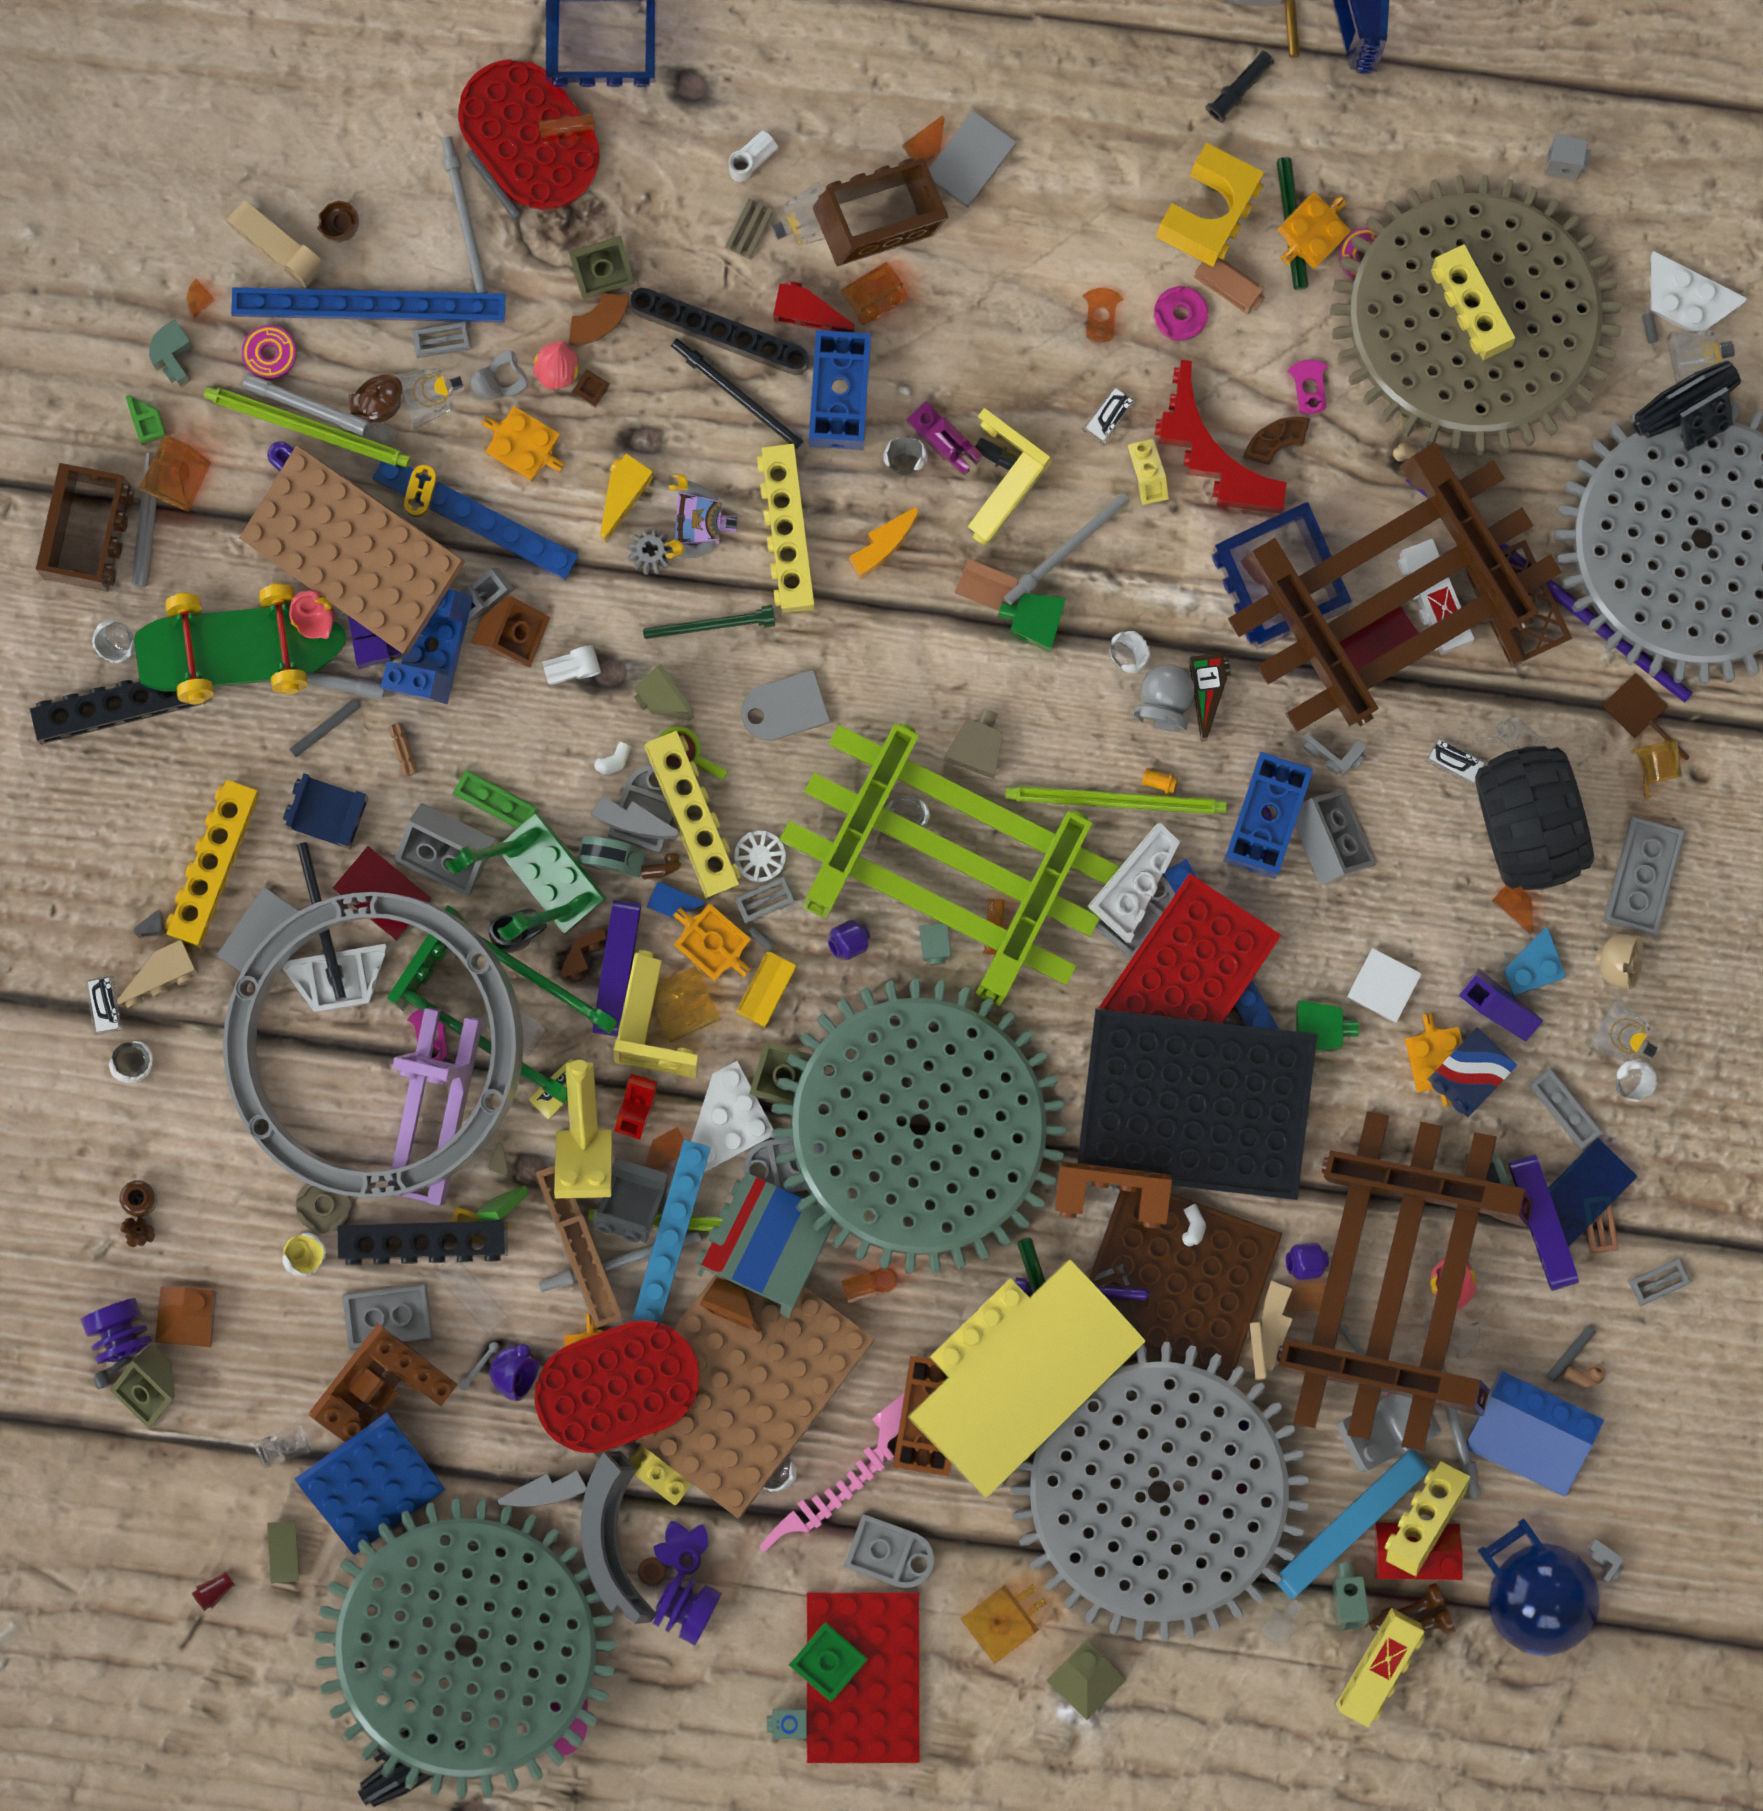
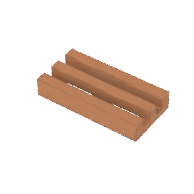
M1611 1195L1583 1198L1582 1203L1590 1254L1618 1251ZM1600 1202H1605L1611 1242L1609 1246H1606ZM1590 1203H1594L1600 1247H1596Z

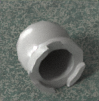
M1173 664L1158 665L1146 674L1141 683L1140 695L1144 705L1135 706L1133 719L1140 723H1143L1144 718L1154 721L1153 727L1174 732H1179L1180 729L1186 731L1189 720L1182 714L1190 708L1194 700L1192 678L1184 668Z

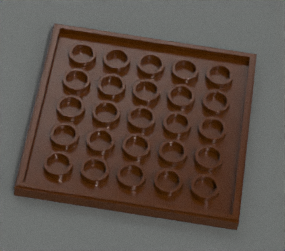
M1137 1187L1136 1192L1120 1190L1089 1280L1096 1287L1105 1285L1104 1287L1140 1288L1149 1291V1297L1146 1300L1107 1298L1145 1340L1143 1344L1147 1349L1146 1359L1148 1362H1161V1347L1164 1342H1170L1172 1348L1170 1361L1184 1364L1186 1351L1191 1345L1195 1346L1197 1350L1194 1367L1207 1370L1210 1359L1215 1354L1221 1355V1364L1216 1370V1375L1226 1381L1229 1380L1233 1370L1236 1368L1250 1323L1254 1317L1283 1233L1171 1193L1167 1224H1160V1228L1144 1227V1223L1138 1221L1141 1188ZM1196 1204L1206 1223V1229L1202 1241L1198 1245L1187 1246L1182 1240V1235L1188 1232L1190 1222L1184 1209ZM1123 1264L1125 1273L1117 1271L1116 1266ZM1113 1268L1115 1273L1094 1281L1097 1276L1096 1274ZM1122 1276L1127 1277L1130 1285L1125 1286ZM1135 1351L1130 1357L1135 1358V1359L1138 1360V1357H1137V1354H1136V1351Z

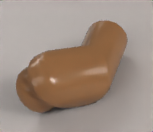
M1594 1365L1583 1372L1568 1366L1562 1378L1581 1388L1588 1389L1600 1384L1605 1379L1606 1371L1601 1365Z

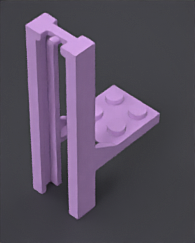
M432 1007L425 1008L416 1052L394 1057L392 1069L400 1070V1075L410 1077V1083L392 1170L409 1165L426 1080L435 1084H443L444 1082H450L452 1079L438 1149L445 1145L461 1129L483 1019L465 1017L456 1062L451 1064L431 1059L441 1010ZM451 1176L430 1186L428 1195L416 1191L396 1196L425 1201L426 1203L438 1206L444 1205ZM397 1180L389 1181L388 1186H399Z

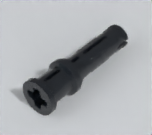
M1262 50L1230 86H1224L1220 90L1221 94L1213 103H1208L1205 106L1209 115L1216 121L1223 123L1226 120L1225 116L1235 106L1238 107L1241 104L1243 95L1275 63L1272 57Z

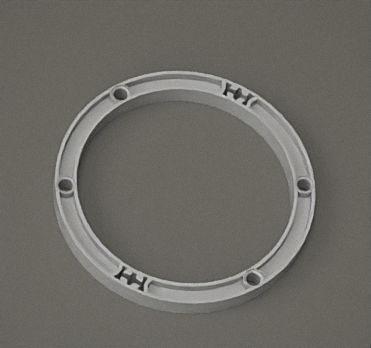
M378 892L351 893L317 902L297 912L274 929L251 955L235 984L227 1009L223 1037L224 1065L232 1100L244 1125L262 1150L279 1166L300 1180L328 1192L355 1197H388L412 1193L447 1179L472 1161L491 1141L512 1105L520 1079L524 1049L521 1014L514 989L505 969L486 942L466 923L434 904L404 895ZM360 902L370 903V907H362L358 910L347 907V905L360 904ZM373 918L405 922L426 931L448 946L460 958L476 981L486 1005L491 1029V1058L487 1080L481 1097L466 1123L453 1138L426 1158L398 1169L382 1172L360 1171L339 1166L319 1157L300 1144L287 1131L271 1108L263 1090L256 1059V1036L260 1011L266 994L282 966L299 948L318 934L347 922ZM483 954L487 959V964L481 970L477 965V960ZM252 981L256 989L254 994L250 996L247 992V985ZM495 1094L501 1100L500 1106L497 1109H494L491 1105V1098ZM263 1120H266L269 1124L266 1134H263L260 1129ZM397 1180L399 1185L375 1188L376 1182Z

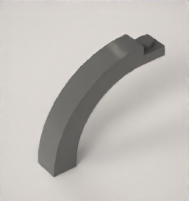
M621 1451L603 1452L590 1476L582 1505L581 1539L585 1563L597 1593L611 1613L623 1611L624 1616L634 1624L649 1623L655 1618L656 1612L631 1583L620 1557L617 1538L620 1504L624 1492L637 1469Z

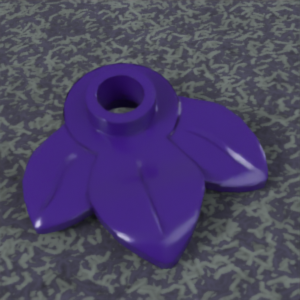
M671 1521L665 1531L666 1543H660L653 1547L655 1555L664 1565L674 1566L678 1572L681 1571L686 1575L693 1574L700 1567V1555L708 1547L707 1531L703 1525H699L688 1532L681 1524ZM683 1556L691 1557L692 1563L690 1566L682 1564L681 1559Z

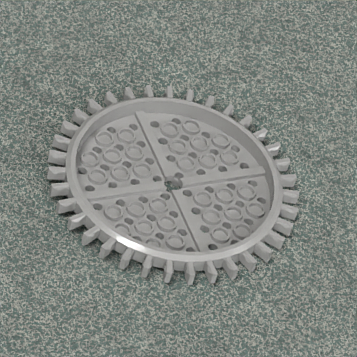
M1735 402L1731 405L1733 425L1726 431L1718 433L1701 446H1696L1688 452L1684 449V442L1681 438V426L1654 437L1646 438L1644 435L1639 436L1637 432L1627 437L1618 424H1613L1609 432L1619 445L1610 451L1602 442L1596 439L1590 448L1603 460L1598 468L1583 459H1579L1575 466L1579 472L1590 478L1587 486L1584 487L1576 482L1567 481L1563 489L1569 494L1581 498L1579 506L1559 505L1557 509L1558 515L1575 519L1574 530L1562 528L1554 533V539L1560 541L1570 540L1573 541L1574 552L1559 554L1556 557V563L1558 565L1576 563L1578 575L1567 577L1562 582L1563 589H1571L1582 585L1587 594L1586 597L1580 598L1572 606L1573 611H1582L1586 607L1593 605L1599 616L1591 620L1586 630L1592 633L1606 623L1615 632L1606 642L1605 649L1608 652L1614 649L1621 639L1633 645V649L1627 655V665L1631 666L1638 660L1641 651L1654 657L1649 667L1650 676L1655 677L1661 670L1663 660L1676 663L1673 674L1675 683H1680L1686 674V665L1699 667L1698 679L1700 685H1706L1709 682V666L1721 665L1726 683H1731L1735 679L1733 662L1743 660L1751 677L1759 673V665L1754 655L1763 651V599H1758L1755 596V591L1763 592V571L1761 568L1763 565V488H1757L1754 481L1760 480L1763 482V461L1761 460V455H1763V433L1757 431L1763 420V412L1758 411L1751 418L1748 427L1736 422L1739 414V403ZM1638 410L1631 415L1632 424L1635 421L1634 415L1639 412ZM1708 441H1715L1717 447L1710 448L1708 446ZM1740 447L1743 450V455H1737L1734 452V448ZM1655 452L1657 459H1650L1648 453ZM1675 459H1681L1684 466H1676ZM1701 467H1709L1710 473L1704 474L1701 471ZM1621 470L1624 473V477L1617 478L1615 471ZM1734 473L1737 476V480H1729L1728 474ZM1647 477L1650 479L1651 484L1644 485L1641 479ZM1668 485H1675L1677 487V492H1670L1668 490ZM1695 492H1701L1704 495V499H1696ZM1615 496L1617 503L1611 504L1608 501V497ZM1728 499L1730 506L1724 507L1721 500ZM1641 503L1644 506V510L1637 511L1635 504ZM1754 506L1757 509V513H1749L1748 507ZM1661 511H1669L1671 517L1664 518L1661 515ZM1688 518H1695L1697 520V525H1690L1688 523ZM1608 522L1611 525V529H1603L1601 523ZM1715 525H1722L1724 532L1718 533L1715 530ZM1635 529L1637 536L1631 537L1628 534V530ZM1695 530H1705L1711 533L1712 543L1708 548L1701 549L1695 546L1692 540V534ZM1748 532L1750 539H1743L1741 533ZM1661 536L1664 539V543L1657 544L1655 537ZM1687 543L1690 545L1691 550L1684 551L1681 545ZM1595 548H1602L1604 555L1598 556L1595 553ZM1708 551H1715L1717 553V558H1710L1708 555ZM1628 555L1631 558V562H1623L1621 556ZM1735 558H1742L1744 565L1738 566L1735 563ZM1655 562L1657 569L1651 570L1648 567V563ZM1681 569L1684 572V576L1677 577L1675 570ZM1707 576L1710 578L1711 583L1706 585L1702 582L1701 578ZM1615 581H1622L1624 588L1618 589L1615 586ZM1728 584H1735L1737 586V591H1730L1728 588ZM1642 588H1648L1651 591V595L1644 596L1641 592ZM1675 595L1677 603H1671L1668 600V596ZM1701 602L1704 605V610H1697L1695 603ZM1722 610H1729L1731 617L1725 618L1722 615ZM1642 614L1644 621H1636L1635 615ZM1753 616L1757 619L1758 623L1752 625L1749 623L1748 618ZM1662 621H1668L1671 624V628L1664 629ZM1688 629H1696L1698 635L1695 637L1691 636L1688 633ZM1721 635L1724 638V643H1717L1715 636Z
M1164 1342L1161 1347V1362H1148L1146 1359L1147 1349L1142 1344L1136 1350L1137 1364L1129 1366L1122 1364L1037 1448L1034 1462L1024 1461L1017 1468L1018 1470H1029L1032 1472L1031 1485L1017 1484L1011 1486L1010 1493L1030 1495L1031 1508L1017 1510L1012 1513L1013 1520L1019 1521L1033 1518L1036 1531L1023 1535L1019 1539L1020 1545H1030L1035 1541L1041 1542L1045 1553L1034 1558L1030 1566L1032 1569H1038L1045 1563L1052 1562L1058 1573L1048 1579L1045 1585L1048 1591L1055 1589L1063 1580H1066L1074 1588L1073 1592L1065 1600V1608L1070 1609L1075 1606L1079 1597L1083 1596L1093 1602L1091 1609L1086 1614L1087 1623L1091 1624L1094 1622L1100 1609L1104 1608L1114 1613L1113 1619L1109 1624L1110 1633L1116 1634L1120 1629L1122 1618L1128 1617L1136 1619L1135 1638L1136 1640H1142L1145 1635L1146 1621L1160 1622L1159 1634L1162 1641L1168 1642L1171 1634L1169 1629L1170 1621L1183 1620L1185 1633L1191 1639L1195 1638L1196 1632L1192 1621L1193 1617L1206 1614L1210 1627L1217 1631L1220 1629V1621L1215 1614V1609L1227 1604L1232 1614L1240 1619L1243 1617V1611L1235 1601L1236 1596L1246 1590L1253 1600L1259 1603L1264 1600L1262 1592L1253 1586V1582L1260 1573L1266 1575L1272 1582H1280L1282 1578L1278 1572L1270 1569L1267 1564L1273 1554L1281 1556L1284 1560L1293 1561L1295 1557L1289 1549L1279 1546L1278 1543L1282 1532L1290 1533L1293 1536H1303L1304 1530L1298 1525L1287 1524L1286 1517L1288 1509L1298 1511L1308 1509V1503L1302 1500H1289V1486H1302L1308 1483V1477L1301 1474L1288 1476L1286 1463L1299 1460L1304 1456L1303 1450L1296 1449L1288 1453L1282 1452L1279 1440L1290 1436L1295 1431L1293 1425H1288L1278 1431H1273L1267 1420L1271 1416L1278 1414L1282 1406L1277 1402L1271 1404L1262 1412L1258 1409L1253 1401L1262 1394L1265 1388L1261 1382L1254 1385L1250 1392L1245 1395L1235 1387L1236 1383L1243 1377L1244 1368L1241 1366L1234 1369L1231 1377L1226 1381L1216 1375V1370L1221 1364V1355L1215 1354L1210 1359L1208 1369L1203 1370L1194 1367V1360L1197 1356L1195 1346L1190 1345L1186 1351L1185 1363L1179 1364L1170 1361L1172 1348L1170 1342ZM1167 1379H1172L1175 1382V1387L1172 1390H1167L1164 1387V1382ZM1129 1390H1134L1137 1394V1398L1134 1401H1129L1126 1398V1393ZM1191 1393H1197L1200 1396L1198 1403L1193 1404L1189 1401ZM1091 1401H1095L1099 1405L1096 1412H1090L1088 1409V1404ZM1153 1404L1161 1406L1160 1414L1155 1415L1151 1412ZM1221 1406L1224 1409L1222 1417L1214 1415L1215 1407ZM1115 1415L1123 1417L1122 1425L1116 1426L1113 1424L1112 1419ZM1182 1417L1186 1420L1184 1428L1176 1426L1175 1421L1177 1418ZM1241 1420H1246L1249 1423V1428L1246 1431H1242L1238 1427ZM1077 1426L1084 1427V1436L1078 1437L1075 1435L1074 1430ZM1144 1428L1148 1431L1146 1439L1138 1438L1137 1432L1139 1429ZM1203 1431H1208L1211 1434V1439L1208 1442H1203L1200 1439V1434ZM1104 1439L1110 1443L1109 1449L1105 1451L1099 1447L1100 1441ZM1165 1442H1170L1173 1446L1170 1453H1165L1162 1450V1445ZM1227 1445L1235 1446L1236 1452L1234 1455L1229 1456L1225 1453ZM1063 1451H1069L1072 1454L1070 1461L1065 1462L1061 1459ZM1127 1453H1131L1135 1457L1132 1464L1124 1462V1456ZM1189 1456L1197 1458L1196 1466L1191 1467L1187 1464ZM1253 1458L1260 1460L1261 1465L1258 1469L1250 1467V1461ZM1093 1464L1096 1467L1097 1471L1094 1475L1086 1473L1087 1465ZM1151 1467L1159 1469L1158 1477L1152 1478L1149 1476L1148 1471ZM1216 1469L1222 1472L1220 1480H1214L1211 1476L1212 1472ZM1054 1475L1058 1478L1056 1486H1050L1047 1483L1049 1476ZM1113 1478H1118L1121 1481V1486L1118 1489H1114L1110 1485ZM1159 1480L1166 1482L1171 1492L1169 1498L1161 1503L1153 1501L1148 1492L1150 1485ZM1179 1480L1184 1483L1182 1491L1174 1490L1173 1484L1175 1481ZM1239 1483H1244L1247 1486V1491L1244 1494H1239L1236 1490ZM1075 1489H1080L1083 1492V1497L1080 1500H1075L1072 1497V1492ZM1137 1492L1145 1493L1146 1499L1144 1502L1139 1503L1135 1500ZM1202 1494L1207 1495L1209 1498V1502L1206 1505H1201L1198 1502V1497ZM1264 1497H1269L1272 1500V1504L1268 1508L1261 1505V1500ZM1099 1503H1105L1108 1506L1106 1513L1101 1514L1097 1511ZM1164 1505L1169 1506L1171 1509L1168 1516L1160 1514V1508ZM1226 1508H1231L1234 1512L1233 1517L1230 1519H1226L1223 1516V1511ZM1061 1514L1069 1516L1068 1524L1062 1525L1059 1523L1058 1518ZM1126 1516L1132 1519L1130 1527H1124L1121 1523L1122 1519ZM1188 1519L1195 1521V1527L1192 1530H1188L1184 1526L1185 1521ZM1250 1522L1258 1524L1256 1532L1252 1533L1248 1530ZM1092 1528L1094 1536L1092 1538L1084 1537V1529ZM1150 1530H1154L1157 1533V1538L1154 1541H1149L1146 1538V1534ZM1212 1533L1220 1535V1541L1216 1544L1211 1543L1209 1540ZM1112 1541L1119 1544V1549L1116 1552H1111L1108 1549V1544ZM1174 1544H1179L1182 1547V1551L1178 1555L1171 1552V1547ZM1241 1546L1244 1548L1245 1554L1242 1557L1235 1556L1234 1550L1236 1547ZM1074 1552L1079 1553L1081 1556L1078 1563L1070 1561V1555ZM1136 1555H1141L1144 1559L1143 1564L1140 1566H1136L1133 1563V1558ZM1198 1558L1206 1559L1207 1564L1204 1568L1196 1566ZM1098 1566L1105 1568V1575L1102 1577H1098L1094 1573L1095 1568ZM1160 1569L1168 1571V1577L1164 1580L1160 1579L1157 1575ZM1224 1571L1231 1573V1580L1229 1582L1221 1580V1574ZM1122 1580L1130 1582V1588L1126 1591L1121 1590L1119 1587V1583ZM1184 1583H1191L1193 1591L1185 1593L1182 1590ZM1153 1594L1155 1597L1154 1603L1146 1604L1144 1601L1145 1595Z

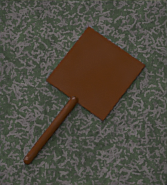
M1633 674L1602 705L1634 739L1650 724L1685 760L1689 759V755L1654 721L1668 706L1636 674Z

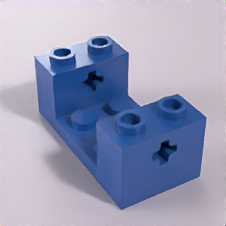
M816 330L809 447L864 450L871 334ZM837 380H843L847 383L848 389L842 394L835 393L832 389L833 383Z
M448 589L408 655L403 654L402 663L387 661L381 688L397 694L448 705L473 597ZM433 638H437L439 647L436 651L430 652L429 642Z
M1260 752L1223 862L1276 879L1313 769ZM1266 806H1272L1277 811V817L1272 821H1267L1262 817L1261 811Z

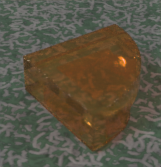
M197 279L191 283L187 292V305L192 316L195 318L215 301Z

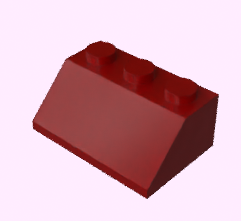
M1375 1522V1579L1463 1580V1550L1460 1524L1446 1525L1415 1577L1386 1561L1388 1550L1385 1549V1545L1391 1534L1397 1535L1399 1532V1523ZM1407 1537L1411 1542L1419 1541L1415 1537Z

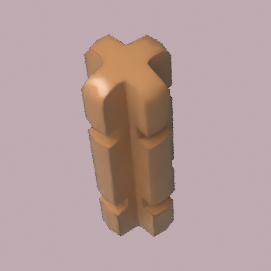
M395 723L390 725L389 732L391 737L394 738L393 744L398 760L402 763L400 766L403 775L411 776L416 774L418 770L415 761H412L414 757L407 736H404L406 732L403 724Z

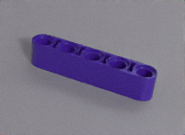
M613 900L596 1008L613 1017L618 1023L610 1034L593 1024L592 1033L618 1036L641 913L640 903Z
M1536 1154L1509 1162V1170L1515 1187L1524 1188L1534 1200L1528 1226L1551 1291L1579 1283L1577 1271Z

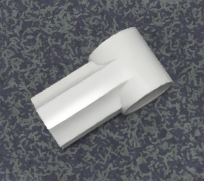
M762 130L741 150L732 153L729 157L728 166L730 177L737 182L747 181L752 176L753 171L778 150L779 147L774 139ZM738 162H744L748 167L745 170H737L734 165Z
M593 645L583 646L570 651L568 655L542 662L549 686L574 678L585 679L601 673Z

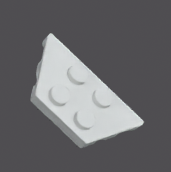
M1655 251L1650 256V312L1698 337L1735 309L1741 307L1747 299Z
M386 944L335 952L338 965L342 966L344 974L342 981L347 998L342 1001H336L332 983L327 979L325 971L327 964L324 954L288 960L282 966V969L315 1013L370 1004L387 946Z

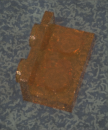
M887 261L841 289L843 297L855 311L859 322L863 326L876 320L880 315L900 305L908 298L902 281Z

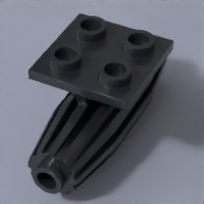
M1726 360L1697 371L1663 391L1634 415L1633 427L1639 436L1644 435L1646 438H1651L1681 426L1684 449L1687 452L1696 446H1701L1718 433L1726 431L1733 425L1729 393L1741 384L1740 375L1736 367Z
M401 1729L399 1736L401 1738H408L409 1731ZM429 1735L427 1737L428 1743H437V1737ZM457 1741L455 1743L456 1749H465V1743ZM379 1748L374 1753L373 1758L376 1763L380 1760L385 1762L359 1783L361 1789L358 1790V1794L366 1806L371 1804L373 1807H377L406 1795L432 1779L433 1775L420 1772L417 1783L411 1790L405 1788L406 1777L410 1773L411 1768L398 1762L393 1773L387 1778L381 1775L383 1766L390 1756Z

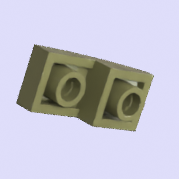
M296 1521L267 1523L271 1583L298 1582Z

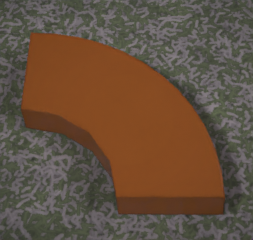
M602 293L599 303L592 311L582 316H572L569 345L590 344L610 333L623 319L630 297Z

